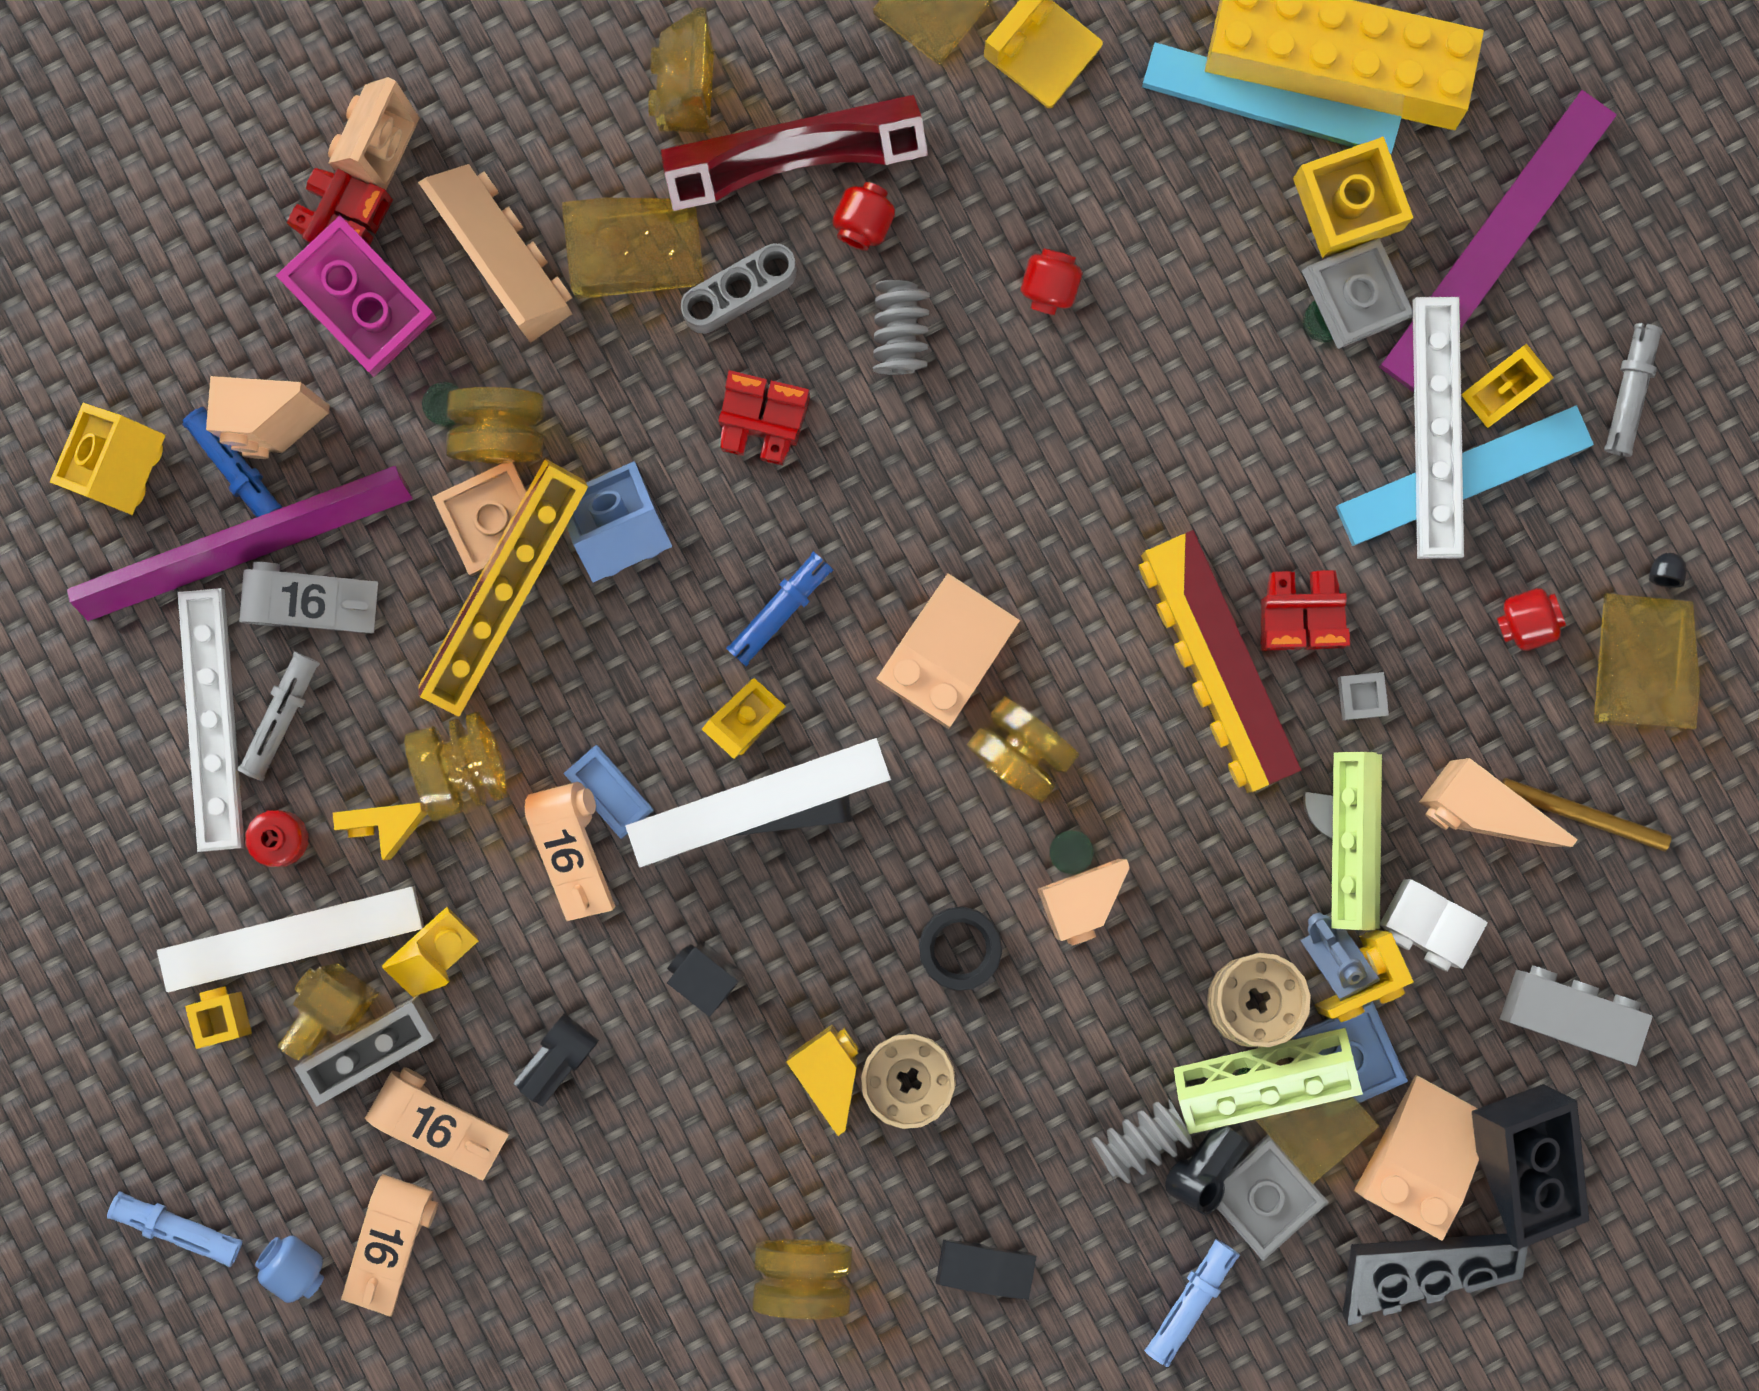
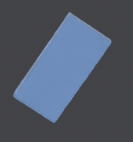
M595 745L563 773L571 783H582L585 788H588L593 793L596 811L620 839H623L628 834L625 825L643 820L654 811V808L598 745Z

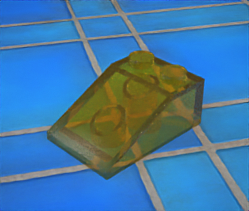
M706 8L694 9L660 33L659 48L652 47L651 74H658L657 90L649 91L648 113L649 116H655L659 131L710 133L715 48Z
M605 197L562 202L570 287L577 299L692 287L704 282L696 206L673 211L670 198Z
M1604 594L1594 723L1673 731L1696 729L1700 681L1693 601Z

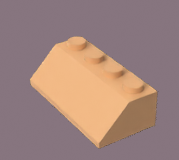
M467 164L425 177L418 182L530 343L572 315L571 310L566 304L567 301L572 299V296L558 276L550 281L541 267L548 263L533 241L527 246L517 234V232L523 229V226L509 206L501 211L493 199L499 192L485 172L477 176L471 166Z

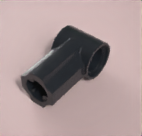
M564 1013L541 1041V1049L529 1061L513 1084L528 1099L543 1107L572 1070L574 1072L577 1070L599 1040Z
M1228 1126L1211 1129L1190 1160H1181L1171 1168L1165 1182L1167 1193L1203 1215L1212 1213L1223 1199L1225 1192L1224 1180L1247 1149L1249 1143Z

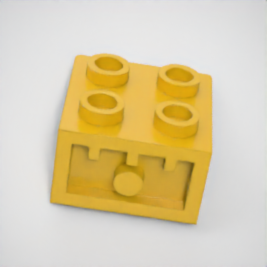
M1019 0L985 41L984 58L1046 108L1050 109L1099 52L1103 41L1053 0Z
M1375 929L1359 936L1364 946L1359 948V950L1380 981L1342 1001L1335 995L1315 1004L1319 1014L1331 1019L1338 1018L1340 1022H1344L1364 1013L1365 1011L1362 1006L1376 1000L1383 1004L1405 994L1403 987L1414 981L1392 933Z

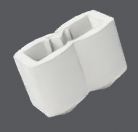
M1403 879L1380 922V926L1392 933L1398 946L1406 950H1410L1412 944L1427 952L1424 957L1425 961L1448 972L1450 966L1460 969L1464 968L1488 922L1450 902L1429 888L1411 879Z

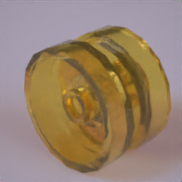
M473 387L448 392L447 417L462 425L454 427L447 432L446 456L461 461L493 464L532 462L543 458L544 435L533 428L527 427L537 424L544 418L543 395L529 390L501 387Z
M1004 696L990 716L992 722L1007 735L1006 739L988 728H979L966 747L985 762V766L1002 781L1015 790L1020 789L1026 795L1042 804L1055 788L1053 778L1038 766L1039 762L1041 761L1056 772L1066 773L1080 754L1047 725Z
M778 1239L757 1243L755 1249V1270L768 1278L762 1279L754 1285L753 1310L769 1316L792 1319H829L849 1314L851 1288L836 1279L843 1278L851 1273L852 1247L836 1242L810 1239Z

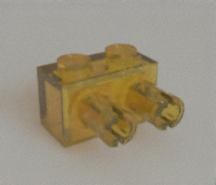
M338 963L320 966L315 971L310 968L295 987V991L299 995L292 1005L298 1008L300 1015L278 1047L296 1060H300L303 1055L310 1056L328 1030L335 1035H339L355 1029L379 995V992Z

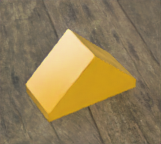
M1526 343L1463 392L1461 396L1485 426L1489 428L1554 377Z

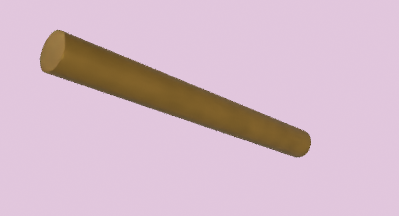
M1504 778L1502 781L1503 784L1535 807L1664 852L1670 846L1671 835L1508 778Z

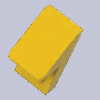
M753 678L708 720L702 730L735 759L738 755L744 754L786 706L759 681Z
M428 803L333 812L334 830H347L348 838L375 835L374 827L378 826L382 860H391L429 812Z
M446 907L382 965V968L412 997L447 985L450 981L446 970L479 940L477 935Z

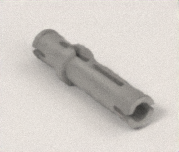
M1636 323L1634 325V334L1628 358L1622 361L1620 368L1624 375L1607 444L1604 447V451L1620 456L1622 452L1623 456L1626 457L1633 455L1632 450L1650 378L1655 377L1657 371L1654 361L1660 336L1663 333V329L1658 326L1647 324L1646 328H1644L1643 323Z
M298 652L293 653V658L279 686H273L271 694L274 697L241 765L237 769L241 773L260 781L264 780L269 765L283 740L297 708H303L306 702L303 695L316 668L320 664L318 661ZM295 679H297V682H296V684H295V686H294V688H293L291 694L289 695L290 690H291V688H292V686H293V684H294V681H295ZM287 699L286 704H285V707H284V709H283V711H282V713H281V708H282V706H283L285 700ZM277 720V723H276V725H275V727H274V729H273V731H272V733H271V736H270V738H269V740H268V742H267V744H266V746H265L263 752L261 753V750H262V748H263V746H264V744H265V742H266V740H267V737H268V735H269V733H270V731H271V729H272V727H273L275 721Z

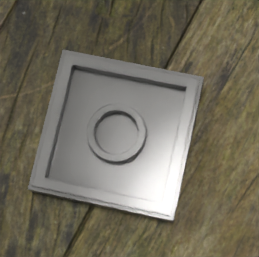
M1380 238L1309 265L1302 270L1338 349L1413 318V309Z
M1268 1134L1239 1159L1224 1180V1196L1217 1209L1264 1261L1329 1202Z

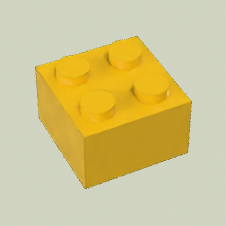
M1384 136L1303 164L1293 178L1322 258L1360 246L1377 238L1400 232L1413 219Z

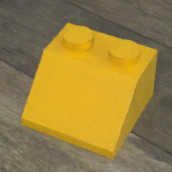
M83 403L50 483L133 515L136 506L142 502L145 496V484L152 467L158 463L162 456V443L166 435L122 415Z
M830 1025L789 1054L786 1062L837 1136H839L846 1130L857 1066L855 1056L858 1054L859 1048L845 1028L837 1032L835 1027Z

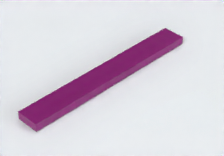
M1581 90L1430 296L1459 297L1460 330L1617 116L1616 113L1585 91ZM1413 321L1379 366L1380 369L1412 392H1414Z
M392 466L67 589L69 601L87 621H91L394 507L413 498L409 486L396 466Z

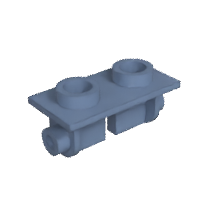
M1315 913L1308 919L1309 936L1301 939V943L1340 1001L1380 981L1346 929L1331 928L1332 919L1322 913Z

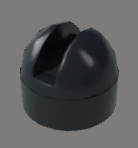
M1675 553L1660 555L1651 566L1649 581L1655 585L1667 588L1683 587L1687 574L1685 561Z

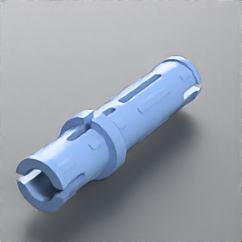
M121 1191L114 1197L109 1207L107 1218L142 1231V1236L152 1239L155 1236L162 1240L164 1239L189 1251L216 1260L228 1267H231L235 1262L242 1246V1240L224 1235L204 1225L166 1211L167 1206L160 1203L154 1206L137 1200Z
M1215 1239L1197 1270H1191L1187 1277L1189 1282L1183 1293L1170 1310L1155 1337L1145 1348L1144 1351L1151 1358L1162 1365L1164 1364L1166 1367L1170 1366L1176 1352L1193 1329L1205 1307L1209 1304L1212 1297L1217 1298L1220 1294L1221 1289L1219 1286L1230 1268L1239 1258L1240 1254L1222 1241Z

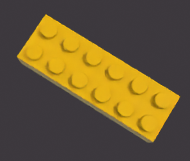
M1220 0L1204 72L1456 130L1469 108L1484 30L1354 0Z

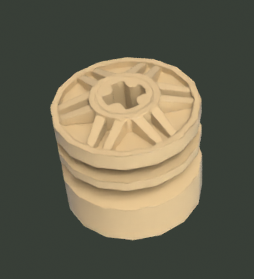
M1256 953L1232 960L1216 973L1208 988L1207 1008L1213 1025L1224 1038L1239 1046L1272 1047L1289 1041L1301 1031L1309 1015L1311 995L1305 977L1293 963L1275 954ZM1250 990L1253 994L1261 993L1264 997V1000L1259 1004L1260 1012L1256 1008L1248 1009L1245 1003L1251 999Z
M916 1034L893 1036L878 1044L867 1057L861 1075L863 1096L871 1112L884 1123L902 1129L923 1127L938 1119L950 1104L956 1086L954 1065L947 1052L932 1039ZM914 1068L919 1071L917 1079L922 1082L921 1088H911L908 1093L904 1092L901 1089L903 1082L898 1079V1075L900 1072L908 1073Z

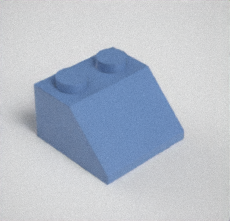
M635 461L587 482L588 488L567 524L572 543L592 582L604 577L613 576L626 567L644 559L653 558L660 552L672 547Z

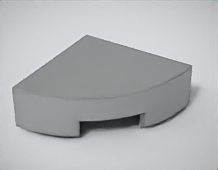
M1303 792L1304 810L1310 821L1324 836L1333 839V796Z

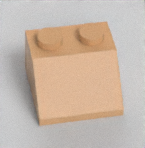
M1116 859L1037 889L1056 939L1060 941L1067 940L1068 944L1073 946L1096 937L1094 929L1104 926L1130 868L1127 859Z

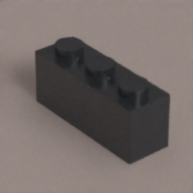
M703 942L696 947L690 944L679 952L667 968V970L673 973L667 984L710 1017L721 1006L745 973L706 942Z

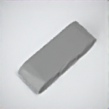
M773 243L767 245L691 288L684 294L681 300V311L687 326L697 333L706 334L712 332L786 290L793 284L796 278L797 269L793 253L782 244ZM773 259H782L789 266L783 275L771 276L765 271L767 263ZM736 280H744L751 285V289L746 296L734 298L727 292L729 285ZM706 301L713 306L711 315L702 320L693 318L690 315L692 306L697 302Z

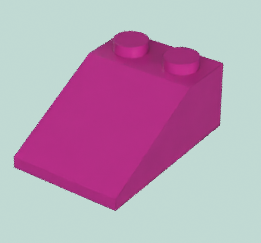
M338 216L275 275L373 377L437 319L429 307L341 216Z

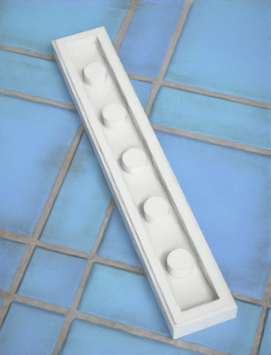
M1416 297L1413 300L1417 559L1464 557L1459 297Z
M218 588L178 592L197 852L245 848L239 771L237 770L238 754L225 590Z
M877 738L625 825L638 865L639 867H644L890 781L891 779Z
M415 886L159 949L157 954L166 992H172L421 930L424 928V922Z

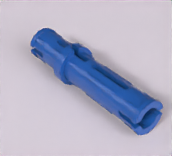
M200 407L195 409L183 419L182 425L191 433L207 456L231 484L229 486L231 493L235 497L240 496L256 518L283 508L262 483L263 476L256 468L251 469L238 451L231 450V445L220 443L219 437L206 430L208 412L206 408Z
M814 551L788 581L784 578L779 584L782 588L738 637L726 647L736 657L748 644L737 657L746 667L800 605L805 607L810 602L807 599L808 596L829 573L834 571L827 563L823 562L812 574L815 568L823 561Z

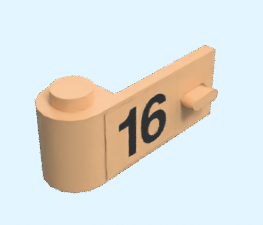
M574 782L529 794L525 800V816L566 921L612 911L616 906L585 830V827L592 819V814L596 810L593 793L588 788H585L582 783Z
M403 1067L401 1072L391 1071L367 1113L366 1121L380 1131L483 1181L508 1138V1132L432 1095L428 1088L424 1086L426 1078L406 1067Z
M384 1174L380 1176L368 1205L341 1300L390 1317L392 1316L415 1238L422 1226L427 1228L431 1226L437 1211L438 1202L432 1201L433 1191Z

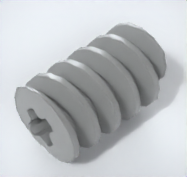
M885 280L876 283V289L883 294L875 298V306L883 310V312L875 315V324L883 329L877 330L874 333V341L883 346L874 349L873 357L883 363L874 366L873 372L887 375H904L927 367V361L916 358L915 353L928 350V344L916 340L917 335L928 333V327L916 322L917 318L929 315V310L917 306V301L928 299L930 293L918 289V285L909 281Z
M1169 1098L1170 1109L1168 1110L1159 1102L1153 1103V1119L1142 1110L1137 1112L1139 1127H1136L1128 1119L1123 1120V1136L1113 1128H1109L1107 1130L1109 1144L1106 1145L1098 1137L1092 1138L1093 1145L1114 1181V1177L1117 1175L1127 1184L1130 1183V1167H1134L1142 1175L1146 1174V1158L1160 1166L1162 1164L1160 1150L1162 1149L1172 1157L1177 1156L1175 1143L1177 1140L1187 1148L1193 1147L1191 1136Z

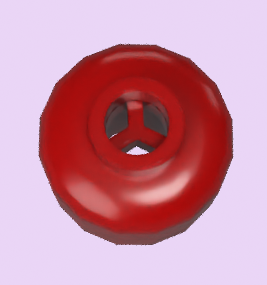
M865 182L863 187L852 186L847 188L833 216V226L838 231L837 238L851 247L867 251L870 246L882 244L895 217V206L886 198L888 195L887 190L870 182Z
M1043 248L1042 254L1030 256L1020 291L1024 297L1032 300L1031 309L1055 315L1057 308L1066 309L1073 306L1083 275L1082 269L1075 264L1076 257Z
M1535 588L1507 598L1503 604L1505 615L1497 618L1505 642L1514 640L1517 647L1522 651H1529L1559 640L1561 636L1560 628L1567 626L1555 593L1548 595L1542 588Z
M268 810L263 812L250 822L246 831V847L249 854L258 863L267 867H284L297 862L304 855L308 846V831L304 822L297 815L288 811ZM274 841H278L275 846L272 845Z

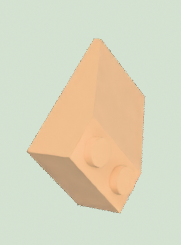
M389 77L366 84L360 96L355 95L352 98L346 113L348 122L342 135L337 134L333 138L328 151L329 165L335 172L338 168L367 184L370 182L387 190L420 119L398 83Z
M947 573L878 675L876 682L949 729L1020 620Z
M1470 758L1449 761L1419 801L1428 809L1425 813L1426 817L1445 830L1451 827L1455 830L1460 829L1549 847H1573L1578 840Z
M1415 1075L1354 1191L1370 1202L1443 1241L1465 1199L1479 1161L1476 1153L1472 1111L1478 1108Z

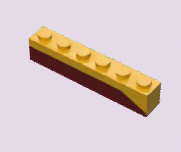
M547 459L544 460L419 684V695L421 698L460 717L585 494L588 485L584 479Z
M1194 530L1146 550L1141 555L1144 563L1139 564L1140 573L1147 587L1152 588L1155 586L1161 599V603L1156 604L1160 618L1166 628L1173 626L1179 639V642L1174 644L1176 653L1184 668L1188 666L1192 668L1197 682L1192 684L1194 693L1202 708L1206 706L1210 708L1215 722L1210 724L1211 731L1219 747L1227 746L1233 760V762L1228 763V768L1237 787L1245 786L1247 793L1254 792L1301 771Z

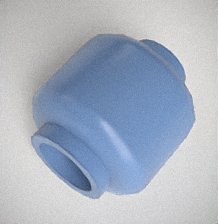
M294 1235L287 1236L282 1240L278 1237L274 1238L263 1250L255 1264L259 1269L257 1276L259 1283L286 1303L294 1302L302 1295L307 1299L310 1298L324 1280V1276L319 1273L323 1264L322 1256Z

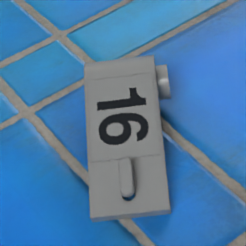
M253 562V569H246L243 573L239 622L263 626L286 625L373 634L378 582L280 572V564Z

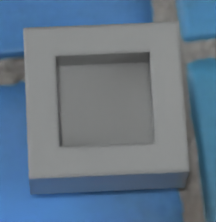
M1384 672L1338 677L1342 721L1389 715Z

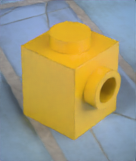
M226 986L199 993L201 1002L185 1006L196 1049L252 1034L241 991L228 994Z

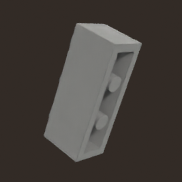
M1533 965L1530 973L1520 970L1515 971L1500 1020L1633 1066L1637 1065L1653 1017L1639 1011L1640 1002L1616 994L1613 1002L1597 997L1599 988L1573 980L1571 987L1555 982L1557 973Z
M417 995L303 1059L295 1067V1070L317 1107L431 1043L440 1034V1031L420 996Z

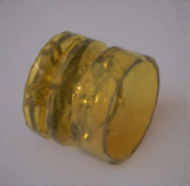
M480 712L466 715L468 735L459 719L449 720L450 741L445 742L436 726L405 735L404 742L409 768L421 802L432 821L463 813L464 799L462 792L464 791L468 792L477 807L486 805L485 786L494 801L507 798L506 769L503 756L494 734L489 730Z

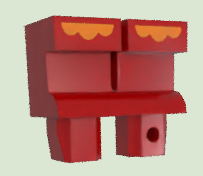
M314 168L307 181L306 189L308 192L322 198L315 212L297 204L293 208L287 224L310 244L338 216H341L370 246L374 237L368 230L375 234L377 233L393 199L385 189L370 182L367 184L338 168L335 174Z
M729 370L724 402L718 420L722 428L721 450L744 456L749 435L764 438L760 460L783 466L791 445H797L810 400L809 389L772 380L769 387L767 379ZM766 396H767V403H766V407H765V412H764L763 419L761 420V416H762V412H763V408H764V404H765V400H766Z
M1336 570L1310 572L1311 594H1296L1295 572L1284 571L1269 574L1267 596L1261 599V651L1300 650L1302 648L1304 650L1343 649L1350 646L1349 628L1346 626L1345 614L1347 597L1346 593H1339Z

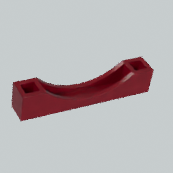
M914 95L661 149V156L673 211L717 202L729 193L752 182L797 168L843 162L888 165L928 156L920 110Z

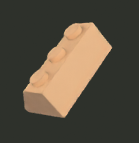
M211 376L206 430L219 437L220 443L231 445V450L242 452L243 457L268 459L269 452L283 453L328 415L330 405L301 382Z

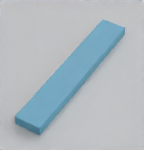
M1154 43L1142 84L1143 88L1349 147H1355L1384 136L1390 155L1392 154L1401 116L1204 72L1208 57Z
M1577 405L1462 453L1463 500L1593 446V441ZM1416 473L1336 506L1352 546L1417 520Z

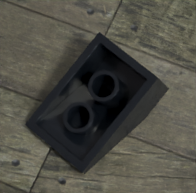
M1542 1084L1472 1111L1476 1153L1512 1247L1517 1250L1589 1221L1577 1100Z

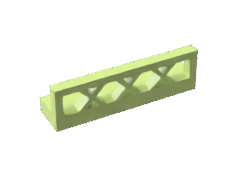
M1376 752L1334 753L1331 928L1380 929L1382 754H1377Z
M1346 1028L1290 1040L1272 1047L1256 1048L1174 1068L1178 1100L1189 1134L1363 1094ZM1341 1045V1052L1328 1055L1318 1054L1322 1049ZM1294 1058L1289 1064L1281 1066L1275 1064L1280 1059ZM1251 1068L1247 1074L1238 1076L1232 1074L1237 1069ZM1203 1077L1208 1078L1204 1084L1191 1087L1186 1085V1081Z

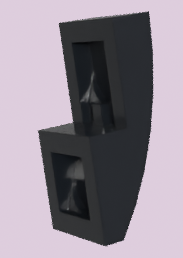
M943 1239L936 1284L983 1294L1029 1300L1037 1256L1030 1252L990 1248L980 1243Z

